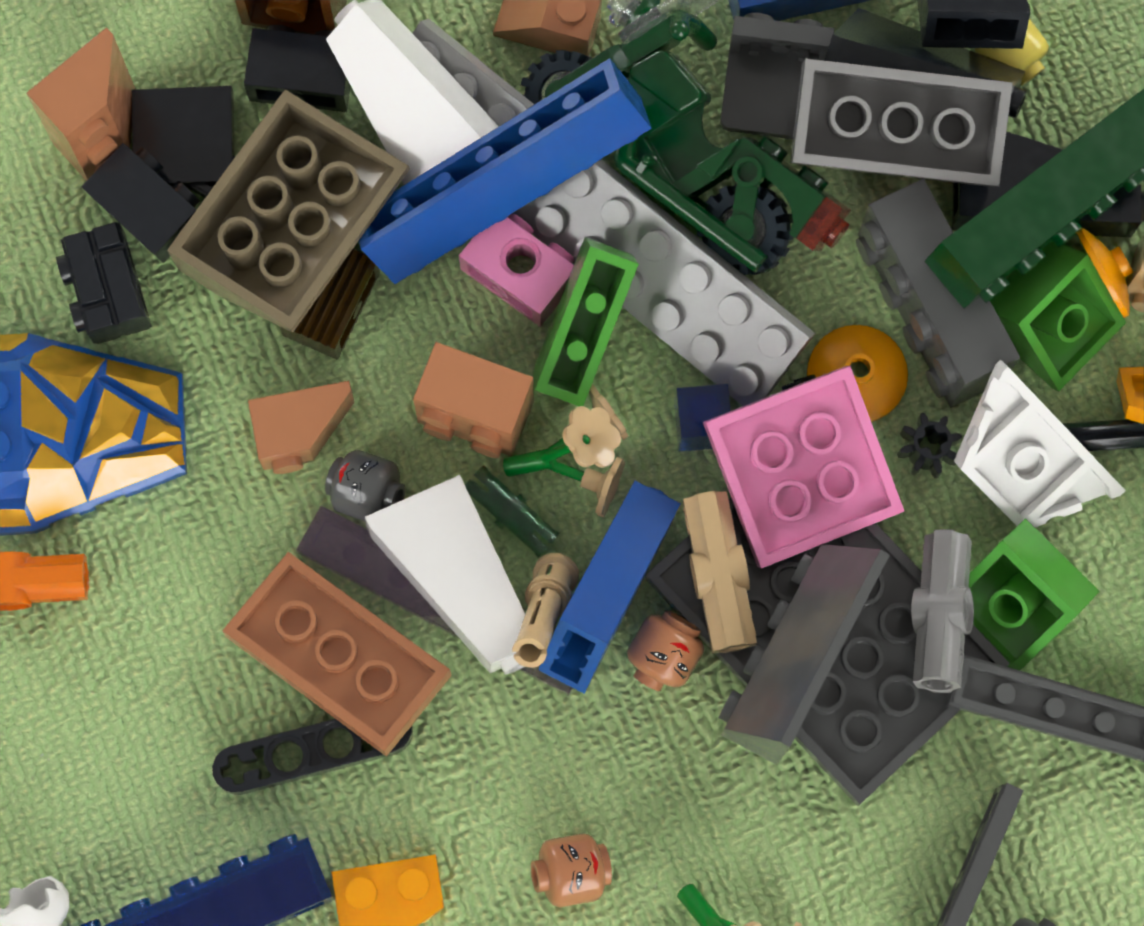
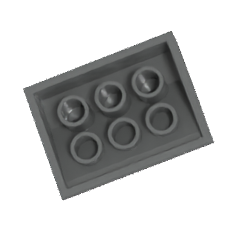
M821 544L815 557L804 554L790 580L800 585L791 603L780 599L767 624V627L775 630L767 649L757 644L742 671L751 676L747 687L742 695L732 690L718 717L727 723L721 736L776 765L779 763L792 745L890 554L881 549Z

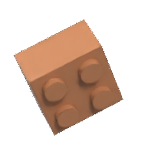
M435 342L413 398L417 421L424 425V432L438 439L451 441L452 437L456 436L472 442L471 449L491 458H499L501 453L513 456L534 403L533 377Z

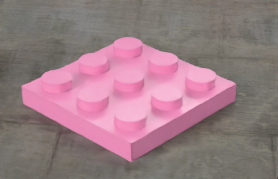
M851 366L839 368L703 422L757 567L761 569L905 512Z

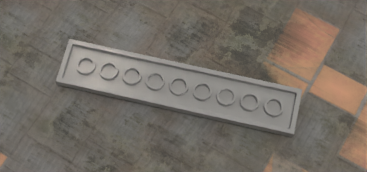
M430 19L419 22L412 34L498 126H501L534 105ZM602 159L589 169L579 172L554 187L546 195L536 198L513 212V214L525 220L533 228V234L547 246L550 242H554L569 252L574 258L573 265L584 237L632 254L639 265L622 307L742 406L768 397L816 334Z

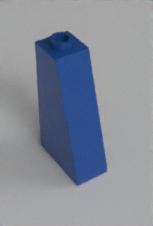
M634 481L559 619L547 649L546 659L540 665L539 671L585 694L681 503L669 498L659 489L647 487Z

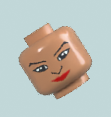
M665 610L662 616H647L627 650L629 661L637 668L633 676L642 684L656 691H661L664 685L670 687L684 686L704 653V645L701 639L698 638L701 630L685 618L668 610Z
M576 834L546 840L540 848L539 860L531 862V877L534 889L537 893L545 892L549 902L556 907H566L599 900L605 886L610 885L612 882L611 861L606 846L602 843L597 844L589 834Z

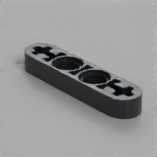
M332 719L227 747L215 757L212 771L216 783L224 791L233 795H243L386 756L373 746H371L373 750L362 753V738L338 720ZM413 726L408 729L388 756L398 754L406 749L413 736ZM336 729L348 731L353 737L354 745L352 751L343 758L330 757L324 750L326 736ZM291 742L297 744L303 753L301 764L293 771L284 772L279 770L273 762L275 750L283 743ZM264 748V763L271 777L261 779L262 772L259 768L245 772L243 775L244 782L241 784H236L231 777L223 776V770L231 767V758L238 757L243 764L257 762L259 760L254 751Z

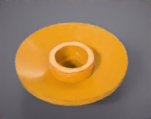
M1082 228L1077 235L1123 318H1126L1130 315V301L1125 277L1134 273L1120 246L1109 250L1098 238Z
M849 325L835 329L825 335L813 349L807 366V376L815 375L819 377L839 368L851 366L855 362L864 363L868 368V375L865 377H856L854 375L868 415L871 422L885 417L899 404L907 387L908 368L901 349L891 337L873 327Z

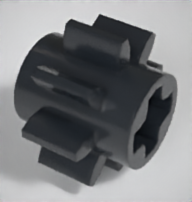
M921 413L917 420V430L904 426L900 432L901 437L909 441V444L902 447L897 456L898 458L909 457V460L914 465L911 470L912 475L915 476L920 469L930 470L932 476L936 479L942 473V461L949 465H956L954 459L957 453L950 449L951 446L959 443L962 434L950 433L946 427L948 423L947 416L941 418L939 422H929L926 414ZM924 437L928 438L930 444L939 443L940 447L935 455H932L929 448H920L919 445Z

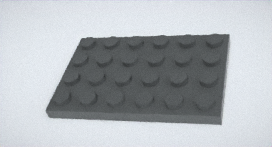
M732 498L728 500L737 545H742L747 562L750 590L747 591L752 611L756 640L758 645L767 649L775 633V630L767 627L780 599L791 603L800 586L790 581L804 554L815 557L821 545L762 569L757 567ZM876 523L824 543L825 545L881 549L890 554L795 737V740L857 806L869 797L960 711V709L945 705L948 693H933L926 689L917 688L913 683L917 634L912 624L911 604L914 589L921 587L922 571ZM688 536L645 575V580L678 615L701 630L699 637L711 649L702 599H697L692 580L689 554H692V548ZM974 625L971 633L965 634L964 655L1006 667L1010 664ZM756 646L728 653H715L747 687L751 676L742 671Z

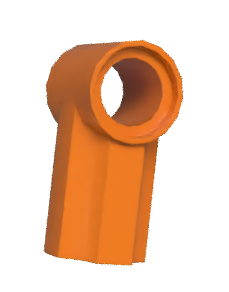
M0 552V611L28 609L32 607V603L88 600L89 570L85 554L31 557V554L25 552Z

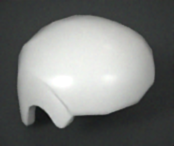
M52 876L37 879L23 889L11 888L9 890L10 901L8 906L4 909L0 908V926H60L69 910L68 890L63 883Z

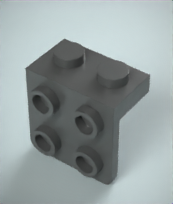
M749 13L744 17L734 16L720 120L722 128L730 132L793 139L802 62L805 59L825 60L832 35L834 34V28L823 27L822 23L811 19H799L794 21V23L774 21L771 16L763 13Z

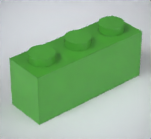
M584 237L531 375L534 380L535 391L577 406H584L639 265L632 254Z

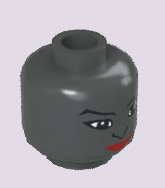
M354 450L344 458L338 457L330 467L325 483V492L330 496L334 510L365 521V516L404 500L406 490L405 484L400 483V472L397 464L361 450Z

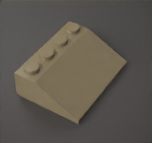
M284 90L167 249V252L178 270L218 296L293 333L410 168L396 157L289 91Z

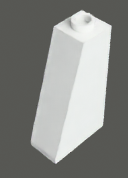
M354 0L337 14L334 21L338 26L326 40L386 152L409 166L410 170L402 180L404 185L499 127L381 0H367L360 3Z
M460 475L365 516L366 528L371 539L489 673L502 668L506 675L525 667L514 659L516 652H512L525 617V612Z

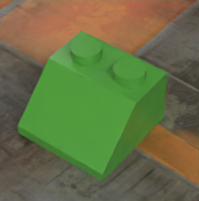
M1052 241L1042 249L1047 256L1023 276L1016 269L1007 278L1010 285L990 302L1015 346L1020 359L1052 389L1059 392L1125 325L1126 321L1088 254L1065 244L1058 248Z
M1026 518L969 575V588L972 592L974 604L973 625L1010 663L1007 667L1019 671L1100 592Z

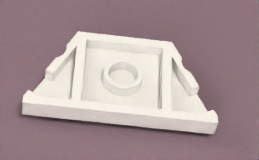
M1002 360L995 364L954 459L957 466L1016 526L1026 518L1034 527L1046 524L1053 517H1065L1083 510L1082 503L1107 494L1111 499L1121 496L1126 490Z

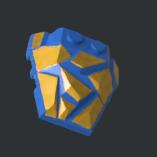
M30 333L0 335V536L36 534L51 528L50 524L76 513L82 516L96 510L95 506L122 495L128 498L187 474L184 379L181 372L47 339Z

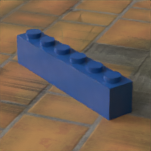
M609 58L394 191L360 238L361 250L394 284L413 273L421 271L429 263L452 249L462 246L475 235L495 223L505 220L513 212L536 198L546 195L554 187L579 172L589 169L597 161L625 144L635 141L640 135L652 129L641 96Z

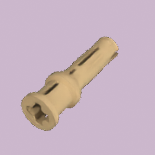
M561 553L545 554L537 560L533 569V580L529 582L525 591V602L528 608L512 648V652H516L514 659L525 667L534 668L544 663L557 619L562 616L572 597L571 591L575 589L579 580V570L576 563L570 557ZM549 566H552L550 574L547 575Z

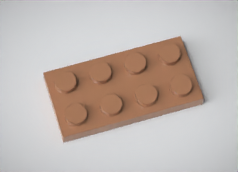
M287 552L222 630L227 639L386 757L452 676L449 668L289 552Z

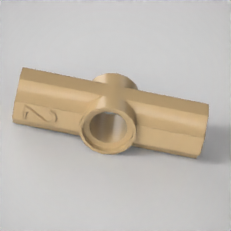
M709 491L684 498L683 512L692 548V554H689L692 580L697 599H702L712 654L728 653L756 646V631L747 591L750 590L747 562L742 545H737L727 491Z

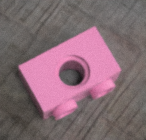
M512 213L505 220L495 223L470 240L459 254L460 270L541 327L561 300L574 266L572 264L574 258L560 245L550 242L547 246L532 235L534 233L533 228L521 217ZM516 256H527L535 263L534 267L526 273H515L509 269L507 264Z

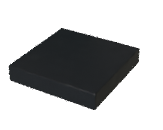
M232 86L132 90V151L136 153L143 147L164 167L158 175L171 187L178 180L187 188H190L189 185L193 184L214 186L233 161L234 91Z

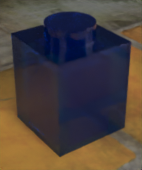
M728 384L676 389L674 409L678 451L713 449L703 422L731 411Z

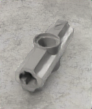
M952 529L934 530L933 533L925 535L921 587L914 589L911 604L912 624L917 634L913 683L917 688L926 689L933 693H951L952 690L961 688L965 634L971 633L974 621L973 597L969 588L972 541L968 534H961Z

